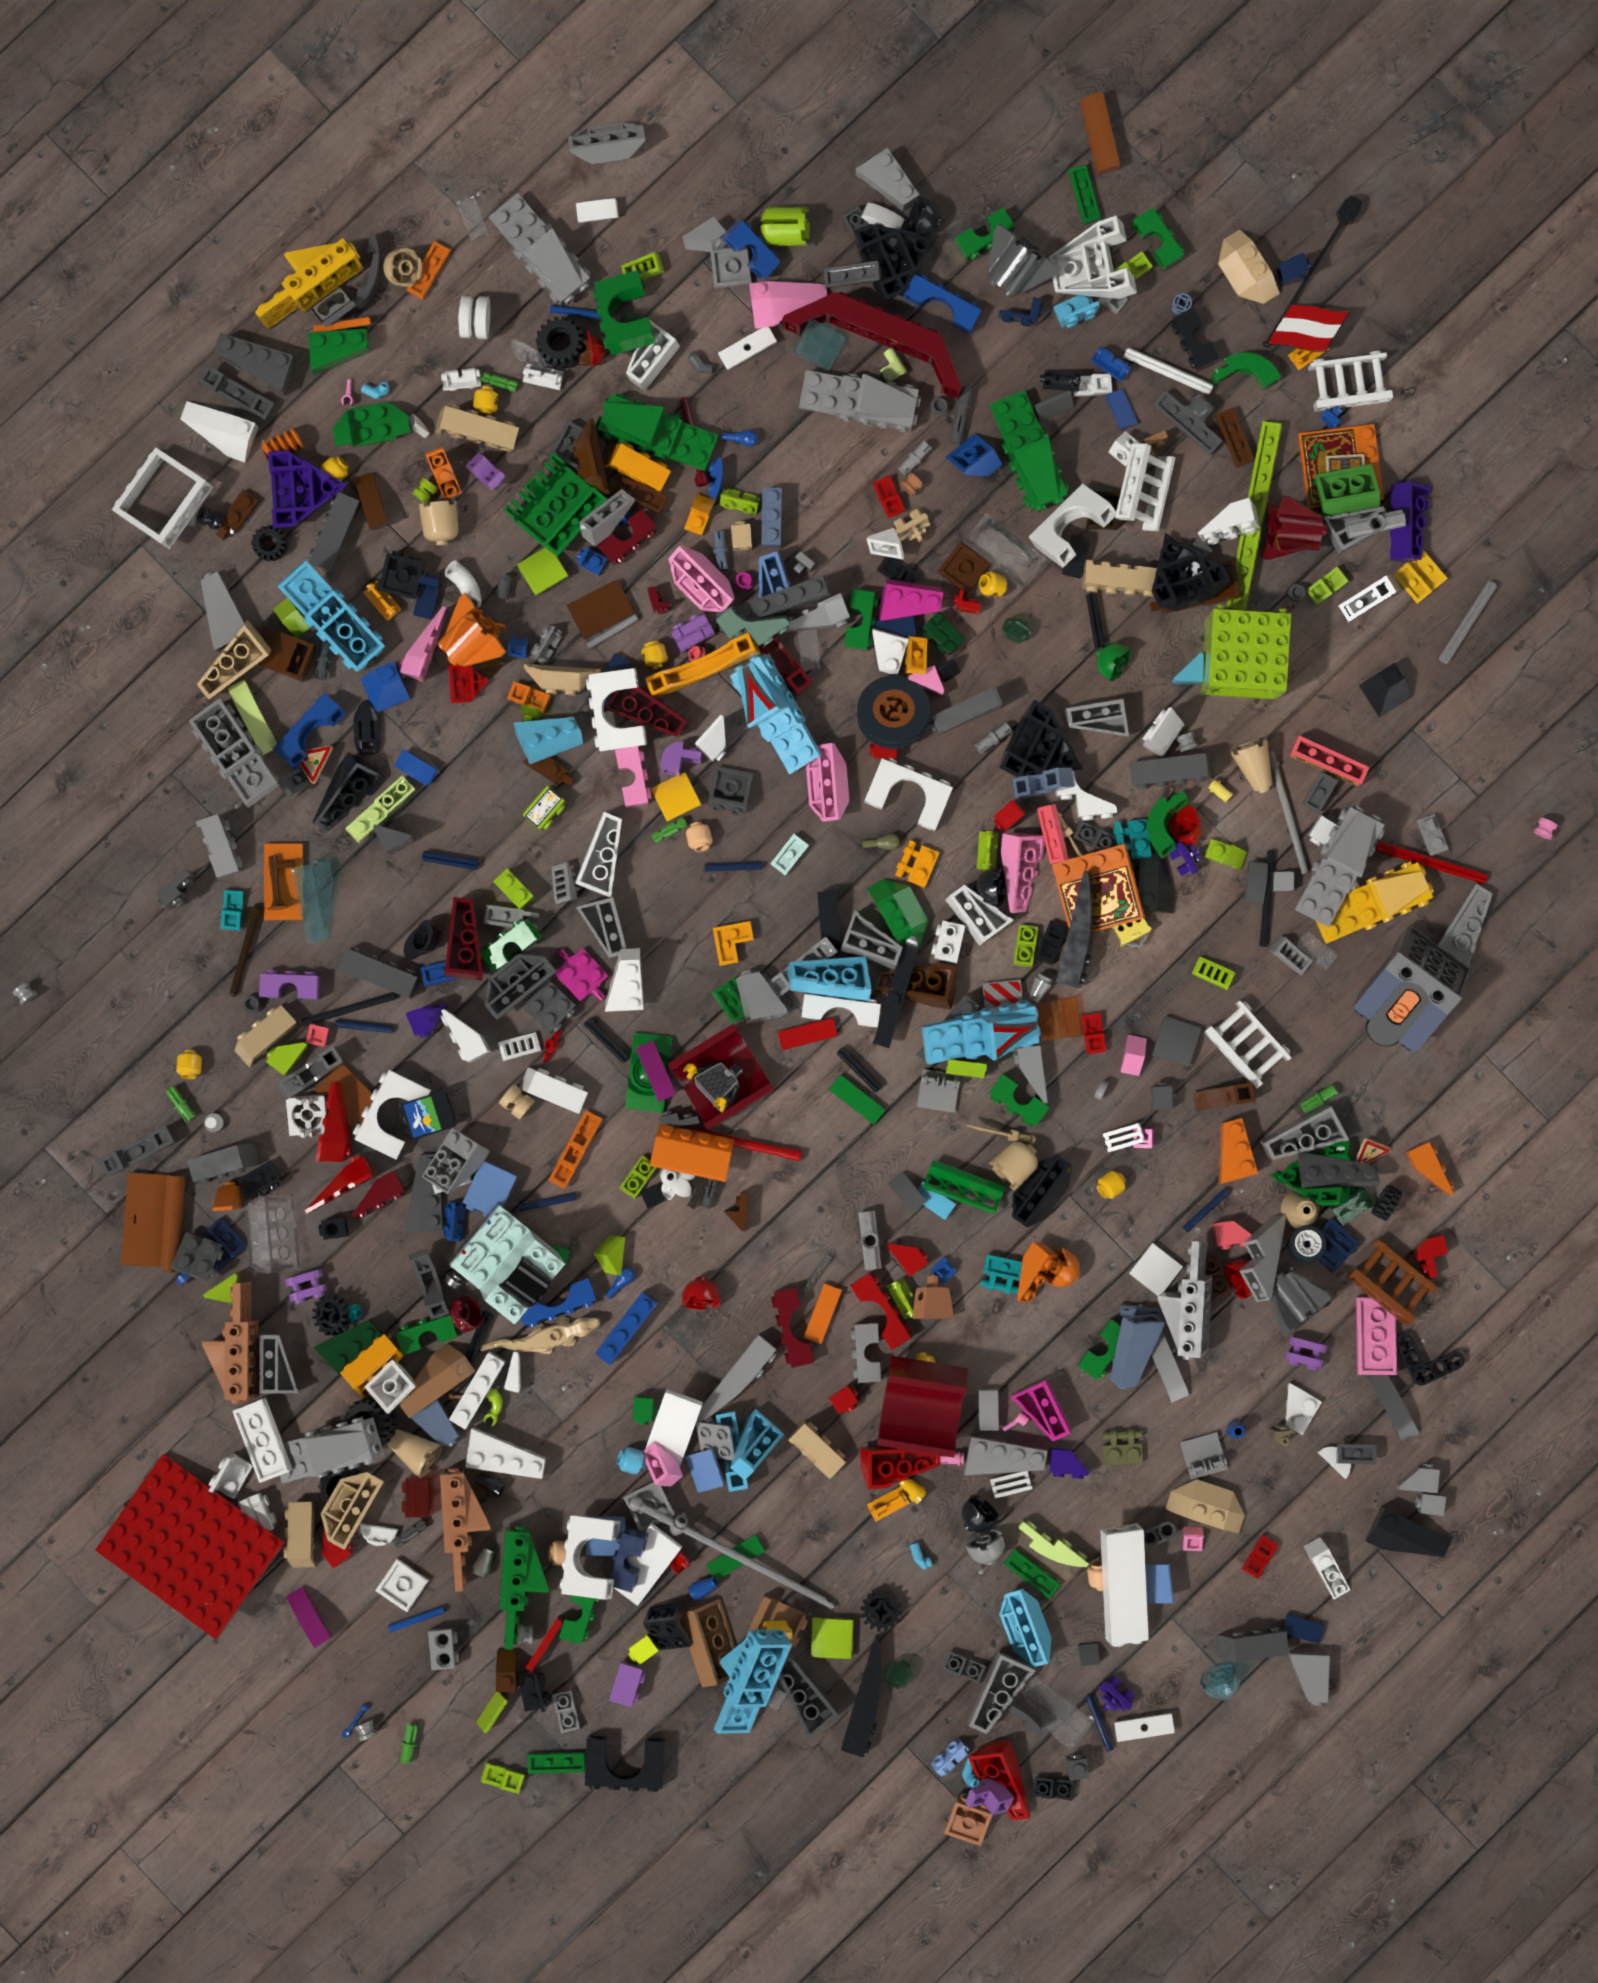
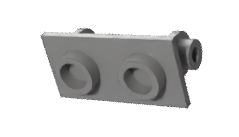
M551 625L542 630L540 634L541 639L538 644L536 643L532 647L530 652V658L537 660L541 665H544L545 662L547 663L553 653L548 646L551 645L556 648L562 637V632L558 629L554 630L555 627Z

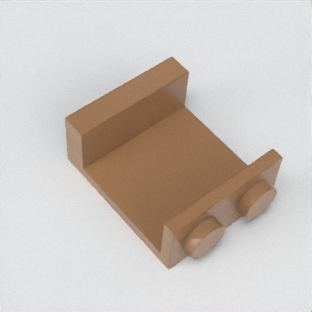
M764 1594L748 1628V1632L749 1630L762 1629L764 1621L786 1620L793 1633V1637L790 1640L792 1643L791 1648L795 1649L800 1639L797 1635L800 1630L804 1631L808 1620L805 1619V1613Z

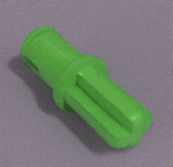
M1331 1084L1318 1093L1314 1092L1313 1096L1300 1103V1107L1307 1113L1319 1105L1323 1106L1325 1101L1338 1095V1093Z
M171 1086L166 1090L167 1095L175 1105L174 1109L178 1110L185 1122L196 1116L187 1104V1099L184 1100L175 1086Z
M409 1723L406 1726L404 1741L401 1743L403 1748L400 1762L412 1763L414 1747L417 1746L415 1741L418 1726L416 1724Z

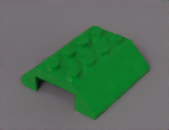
M553 453L548 460L555 467L547 461L543 464L552 473L549 478L538 470L535 474L542 482L533 475L523 487L530 496L522 490L518 492L519 496L527 503L522 507L517 500L512 499L510 502L517 510L508 504L503 511L541 546L558 557L581 531L579 522L608 499L594 487L589 486L567 467L561 458Z

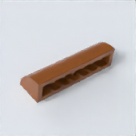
M1102 91L1089 95L1079 101L1096 175L1117 171L1120 167Z

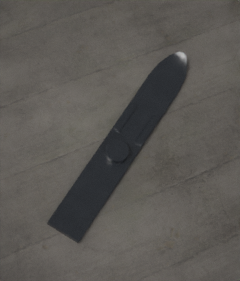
M910 936L903 945L873 1044L890 1048L918 957L919 946L914 936Z

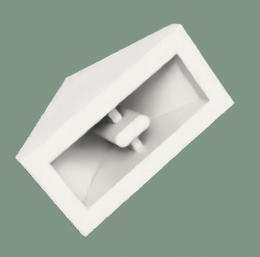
M894 528L866 538L871 554L898 559L904 558L901 542Z

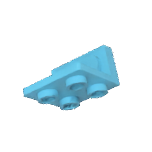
M1078 295L1053 306V309L1062 329L1065 327L1070 329L1078 325V322L1083 319L1085 321L1093 319L1098 312L1100 304L1099 301L1093 303L1091 296Z

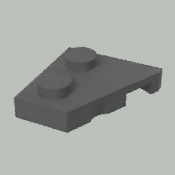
M568 420L549 455L555 453L567 465L577 470V466H580L579 458L575 459L572 447H576L575 441L583 428Z

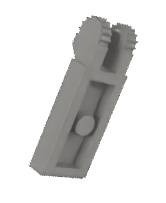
M486 905L483 924L513 928L512 925L520 919L523 920L524 916L539 918V913Z

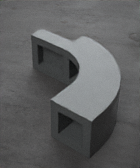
M332 1046L318 1054L296 1072L277 1082L276 1086L287 1100L327 1076L340 1066L343 1060Z
M424 1249L409 1254V1259L419 1280L425 1307L431 1320L450 1314L439 1273L428 1250Z

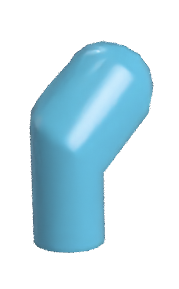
M381 382L375 388L364 383L361 388L362 393L374 399L386 396L390 391L389 385L386 382Z
M919 1543L910 1545L914 1561L922 1569L931 1567V1558H923Z
M967 1758L962 1777L969 1787H978L979 1779L973 1772V1768Z

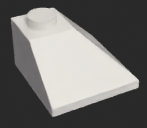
M722 715L713 722L695 743L696 748L712 762L716 759L720 761L726 754L724 751L726 749L725 721Z
M391 1360L365 1386L367 1391L387 1414L416 1387L409 1373L394 1360Z

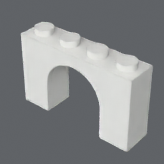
M1082 484L1029 536V539L1039 551L1063 568L1076 556L1070 544L1061 538L1064 528L1073 520L1082 517L1090 518L1104 528L1116 516V512L1108 501Z
M636 668L589 674V679H586L587 689L591 690L592 698H589L590 709H594L595 717H592L593 728L597 729V736H595L596 748L599 747L600 751L646 745L644 725L619 728L612 725L604 714L605 700L612 692L639 687Z
M881 759L864 803L882 810L890 789L896 783L913 781L923 789L926 797V803L917 825L935 832L953 787H950V783L940 779L939 782L933 780V776L928 773L914 772L915 768L911 766H899L894 759Z
M388 1069L387 1073L383 1071L378 1081L381 1085L378 1090L374 1089L370 1097L373 1101L370 1107H365L361 1115L364 1119L361 1125L357 1123L353 1134L355 1135V1140L397 1159L405 1142L381 1129L377 1122L378 1109L384 1101L390 1098L398 1097L410 1101L429 1095L431 1090Z
M570 1515V1519L567 1522L568 1538L565 1541L566 1558H564L562 1564L564 1575L560 1582L561 1594L604 1600L612 1599L614 1579L593 1577L586 1573L580 1563V1552L584 1544L593 1538L610 1541L618 1540L621 1521Z

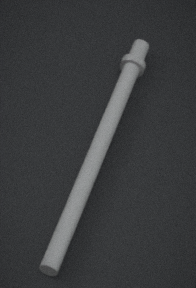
M1274 751L1269 752L1271 771L1301 873L1305 874L1309 872L1278 767L1280 764L1276 760Z

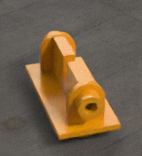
M1297 348L1288 357L1299 371L1325 352H1310Z
M377 580L375 583L367 585V589L363 593L388 622L402 609L389 593L378 590L380 583Z
M900 1486L870 1502L867 1506L875 1521H878L910 1503Z

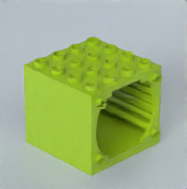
M1217 605V608L1213 609L1205 619L1203 683L1201 684V695L1277 700L1287 691L1291 614H1287L1286 609H1278V613L1225 610L1224 605Z

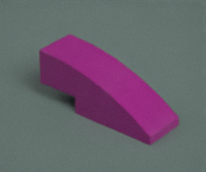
M651 1041L636 1047L635 1049L658 1102L676 1095L654 1042Z
M304 1586L287 1596V1600L314 1649L333 1636Z

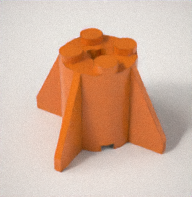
M467 593L459 597L446 633L438 642V646L447 653L449 662L455 666L459 664L463 667L496 659L506 653V650L497 639L499 637L497 634L506 628L505 624L494 623L489 616L485 618L481 615L483 611L475 607Z

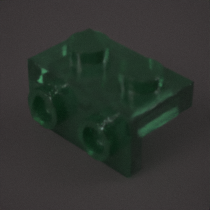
M1350 1186L1347 1202L1341 1205L1328 1206L1339 1224L1343 1227L1372 1208L1374 1204L1363 1186Z

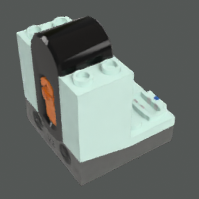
M498 1202L448 1261L453 1269L480 1289L484 1300L513 1324H516L526 1310L533 1307L542 1298L549 1288L552 1279L565 1265L554 1247Z

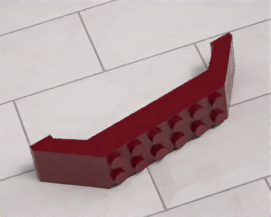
M844 292L831 293L784 315L782 318V329L800 336L802 331L827 322L931 364L941 384V393L957 400L959 399L962 387L942 335L938 334L939 331L936 329L923 328L916 321L911 320L908 322L903 320V317L899 314L893 313L891 315L886 313V310L881 307L875 306L873 308L868 306V303L864 300H853L850 298V295Z

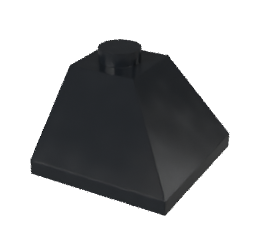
M1395 662L1359 685L1379 718L1412 697L1406 680Z

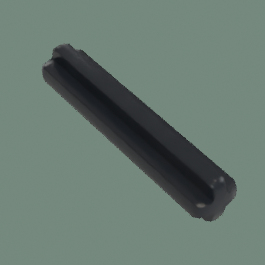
M1089 593L1086 595L1094 647L1095 649L1104 648L1105 642L1097 594Z
M589 1018L584 1023V1026L622 1063L629 1059L630 1056L592 1018Z
M845 1047L837 1051V1055L874 1092H878L882 1088V1084Z
M488 1311L483 1312L481 1316L484 1319L482 1325L476 1328L465 1354L471 1365H473L493 1317V1314Z

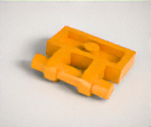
M909 840L907 847H904V855L901 862H898L896 866L895 876L902 878L904 872L909 873L908 882L925 888L939 852L923 845L920 851L917 852L914 850L916 842ZM911 856L916 858L913 868L907 866Z

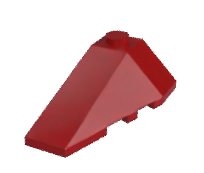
M336 1080L330 1085L326 1108L329 1109V1112L323 1118L322 1125H324L325 1130L318 1139L315 1160L318 1162H344L352 1155L353 1147L350 1146L351 1137L341 1082Z
M357 1155L349 1160L350 1164L342 1169L305 1209V1212L311 1213L376 1177L367 1157Z
M885 1446L860 1447V1467L867 1489L891 1487L892 1484L899 1481H905L918 1473L921 1474L936 1468L941 1463L940 1455Z
M1010 1740L991 1742L970 1754L968 1759L978 1778L995 1780L1004 1785L1014 1797L1006 1812L1012 1820L1030 1818L1031 1815L1017 1757Z

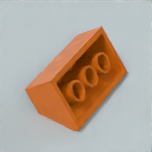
M659 1123L650 1166L725 1182L735 1139Z

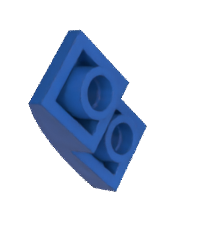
M719 457L716 462L713 461L709 468V472H711L710 477L716 480L715 482L712 481L708 488L709 497L716 501L719 497L723 481L722 459Z
M404 749L394 764L396 768L427 786H430L438 769L426 761L419 759Z

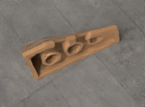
M447 1343L430 1356L428 1362L414 1380L416 1387L399 1405L408 1418H411L473 1374L475 1369L465 1355Z

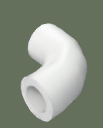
M452 561L445 570V577L456 584L462 595L467 593L475 607L479 608L482 599L475 578L460 563Z

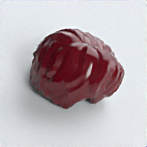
M463 1296L459 1299H454L451 1305L450 1316L456 1328L460 1331L469 1332L482 1325L484 1319L480 1317V1306L474 1297Z

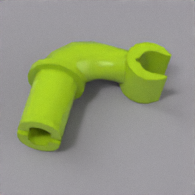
M492 1387L485 1396L489 1399V1402H492V1409L484 1417V1423L488 1417L493 1418L491 1426L498 1422V1415L503 1407V1399L497 1391L498 1388L494 1389Z

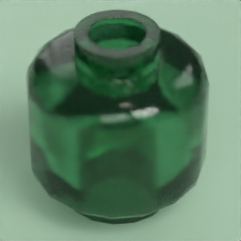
M1017 616L1007 618L1002 626L1004 637L1017 644L1028 640L1031 635L1029 622Z
M903 1659L901 1662L893 1661L885 1672L886 1682L897 1690L899 1688H906L913 1677V1671L910 1669L912 1665Z

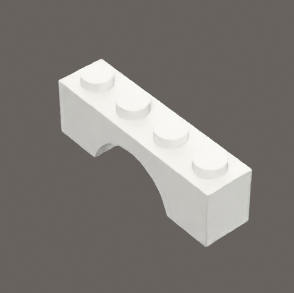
M804 994L801 1018L821 1020L823 1015L830 1009L841 1007L848 1009L855 1015L858 1025L878 1028L881 1004H877V1000L869 999V1001L860 1002L857 999L847 998L845 1000L835 996L822 997L820 994Z
M491 1351L488 1352L449 1418L450 1421L463 1429L468 1428L483 1399L504 1367L506 1360Z

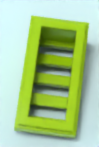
M656 252L621 265L623 274L629 273V268L631 267L633 271H636V266L639 265L642 279L665 272L660 255ZM645 263H647L648 271L645 269Z
M1199 957L1191 974L1224 990H1228L1236 972ZM1205 963L1206 967L1203 973L1201 974L1199 973V971L1201 969L1202 964ZM1211 966L1213 967V970L1210 976L1208 977L1206 976V974ZM1217 970H1220L1217 980H1214L1213 978ZM1224 973L1228 974L1224 983H1221Z

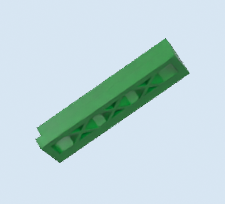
M933 1160L923 1189L995 1215L1005 1186ZM930 1178L937 1180L940 1185L934 1186L929 1184ZM954 1186L958 1192L953 1193L947 1187ZM966 1193H973L976 1198L970 1199L966 1196ZM989 1199L994 1201V1206L986 1205L983 1200Z

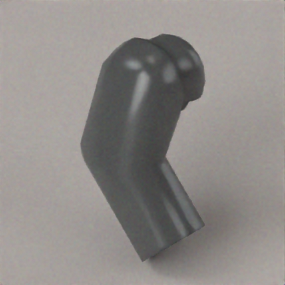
M692 351L688 356V362L696 372L712 374L713 364L703 363L699 357L700 354Z

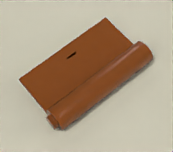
M128 1173L121 1265L163 1268V1272H175V1270L170 1268L181 1244L186 1176Z

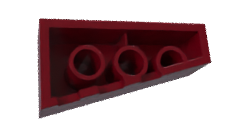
M640 686L616 690L604 707L607 711L675 737H680L690 722L662 701L651 696L649 692Z
M453 898L444 977L483 981L473 899Z

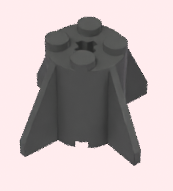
M998 224L994 230L988 275L990 276L988 281L996 287L999 285L1004 289L1006 295L1013 298L1014 295H1019L1058 274L1061 267L1045 257L1044 253L1042 255L1038 253L1039 248L1033 244V237H1030L1029 240L1024 237L1018 239L1017 234L1014 235Z
M1294 1266L1289 1268L1285 1274L1281 1273L1275 1278L1271 1298L1280 1332L1285 1338L1304 1324L1306 1320L1329 1306V1301L1333 1298L1328 1290L1300 1275Z

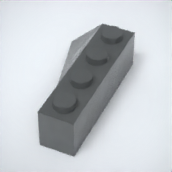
M789 1652L779 1679L809 1740L835 1719L839 1712Z

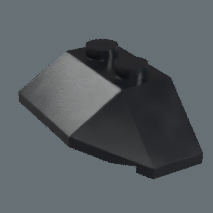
M1059 1155L1039 1161L1037 1169L1013 1193L1012 1217L1027 1228L1046 1219L1068 1189L1073 1165Z

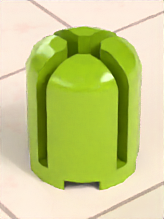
M768 207L761 215V223L763 225L760 226L761 236L765 244L769 246H808L805 241L810 238V222L806 219L805 212H809L808 207Z

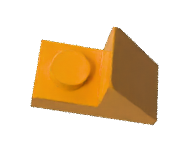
M697 494L690 508L691 512L684 530L702 536L716 500Z
M908 636L905 657L906 673L926 674L927 638Z

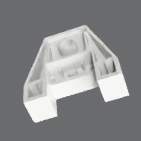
M1117 216L1097 222L1049 256V260L1061 267L1058 274L1052 277L1056 293L1121 299L1137 293L1134 275L1127 268L1115 272L1113 269L1109 247L1127 241L1124 224Z

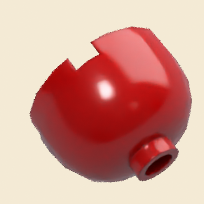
M1238 1259L1226 1265L1224 1275L1229 1287L1233 1285L1236 1290L1234 1294L1240 1299H1246L1252 1293L1240 1270L1250 1261Z
M696 1277L695 1280L686 1284L682 1292V1305L686 1304V1308L694 1310H706L705 1306L712 1305V1308H716L720 1305V1291L717 1285L707 1280L706 1277Z

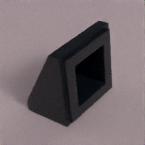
M951 659L939 666L937 672L942 680L946 682L958 675L960 670L955 659Z
M658 1183L640 1192L648 1209L666 1201Z

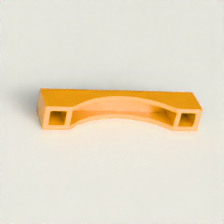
M746 633L729 641L706 656L681 666L660 671L645 678L651 696L659 699L759 655L761 652L751 635Z

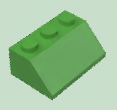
M1372 464L1315 474L1319 505L1323 517L1380 507V491Z

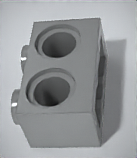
M453 1627L430 1629L428 1637L431 1670L455 1668L456 1663H459V1651H455V1643H458L457 1632H454ZM440 1634L447 1635V1643L439 1641ZM443 1653L448 1654L450 1661L447 1663L441 1661L440 1655Z

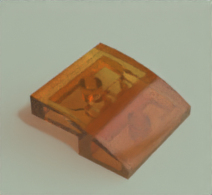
M1077 998L1037 1003L1042 1041L1083 1036Z

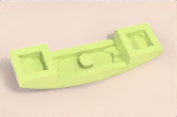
M244 679L228 688L229 693L255 744L263 752L262 756L273 751L277 740L266 723L247 682Z

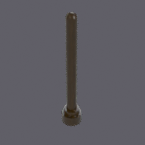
M249 906L247 914H249L248 918L250 920L229 993L231 997H235L238 993L257 921L260 920V917L262 918L264 913L262 909Z

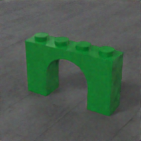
M638 270L594 282L596 290L593 291L595 301L599 302V306H596L599 318L602 317V321L599 323L602 333L606 335L603 338L605 348H609L612 355L656 343L649 317L628 323H620L612 319L615 309L620 304L646 296L643 281Z

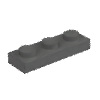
M880 261L824 268L825 288L882 281Z

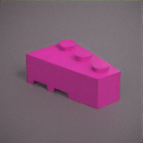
M885 579L878 615L879 619L883 621L938 612L941 609L943 590L941 587Z

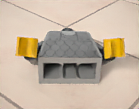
M722 1063L703 1066L686 1065L683 1072H689L687 1078L691 1079L695 1076V1085L720 1112L736 1103L739 1094V1081L736 1078L743 1073L737 1064L733 1065L730 1069H727Z

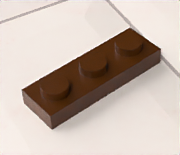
M1230 408L1215 414L1214 417L1235 467L1239 468L1254 462L1255 459L1234 409Z

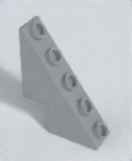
M1286 1213L1272 1216L1243 1242L1252 1260L1240 1270V1273L1256 1302L1272 1298L1286 1223Z

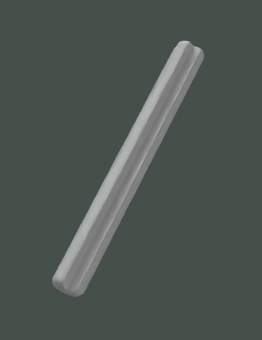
M1488 581L1440 655L1439 660L1442 663H1449L1497 588L1494 582Z

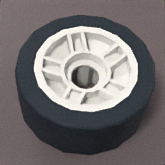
M1305 1225L1297 1228L1291 1234L1288 1240V1249L1295 1260L1301 1263H1312L1324 1254L1326 1239L1318 1228ZM1310 1241V1247L1306 1248L1304 1242Z

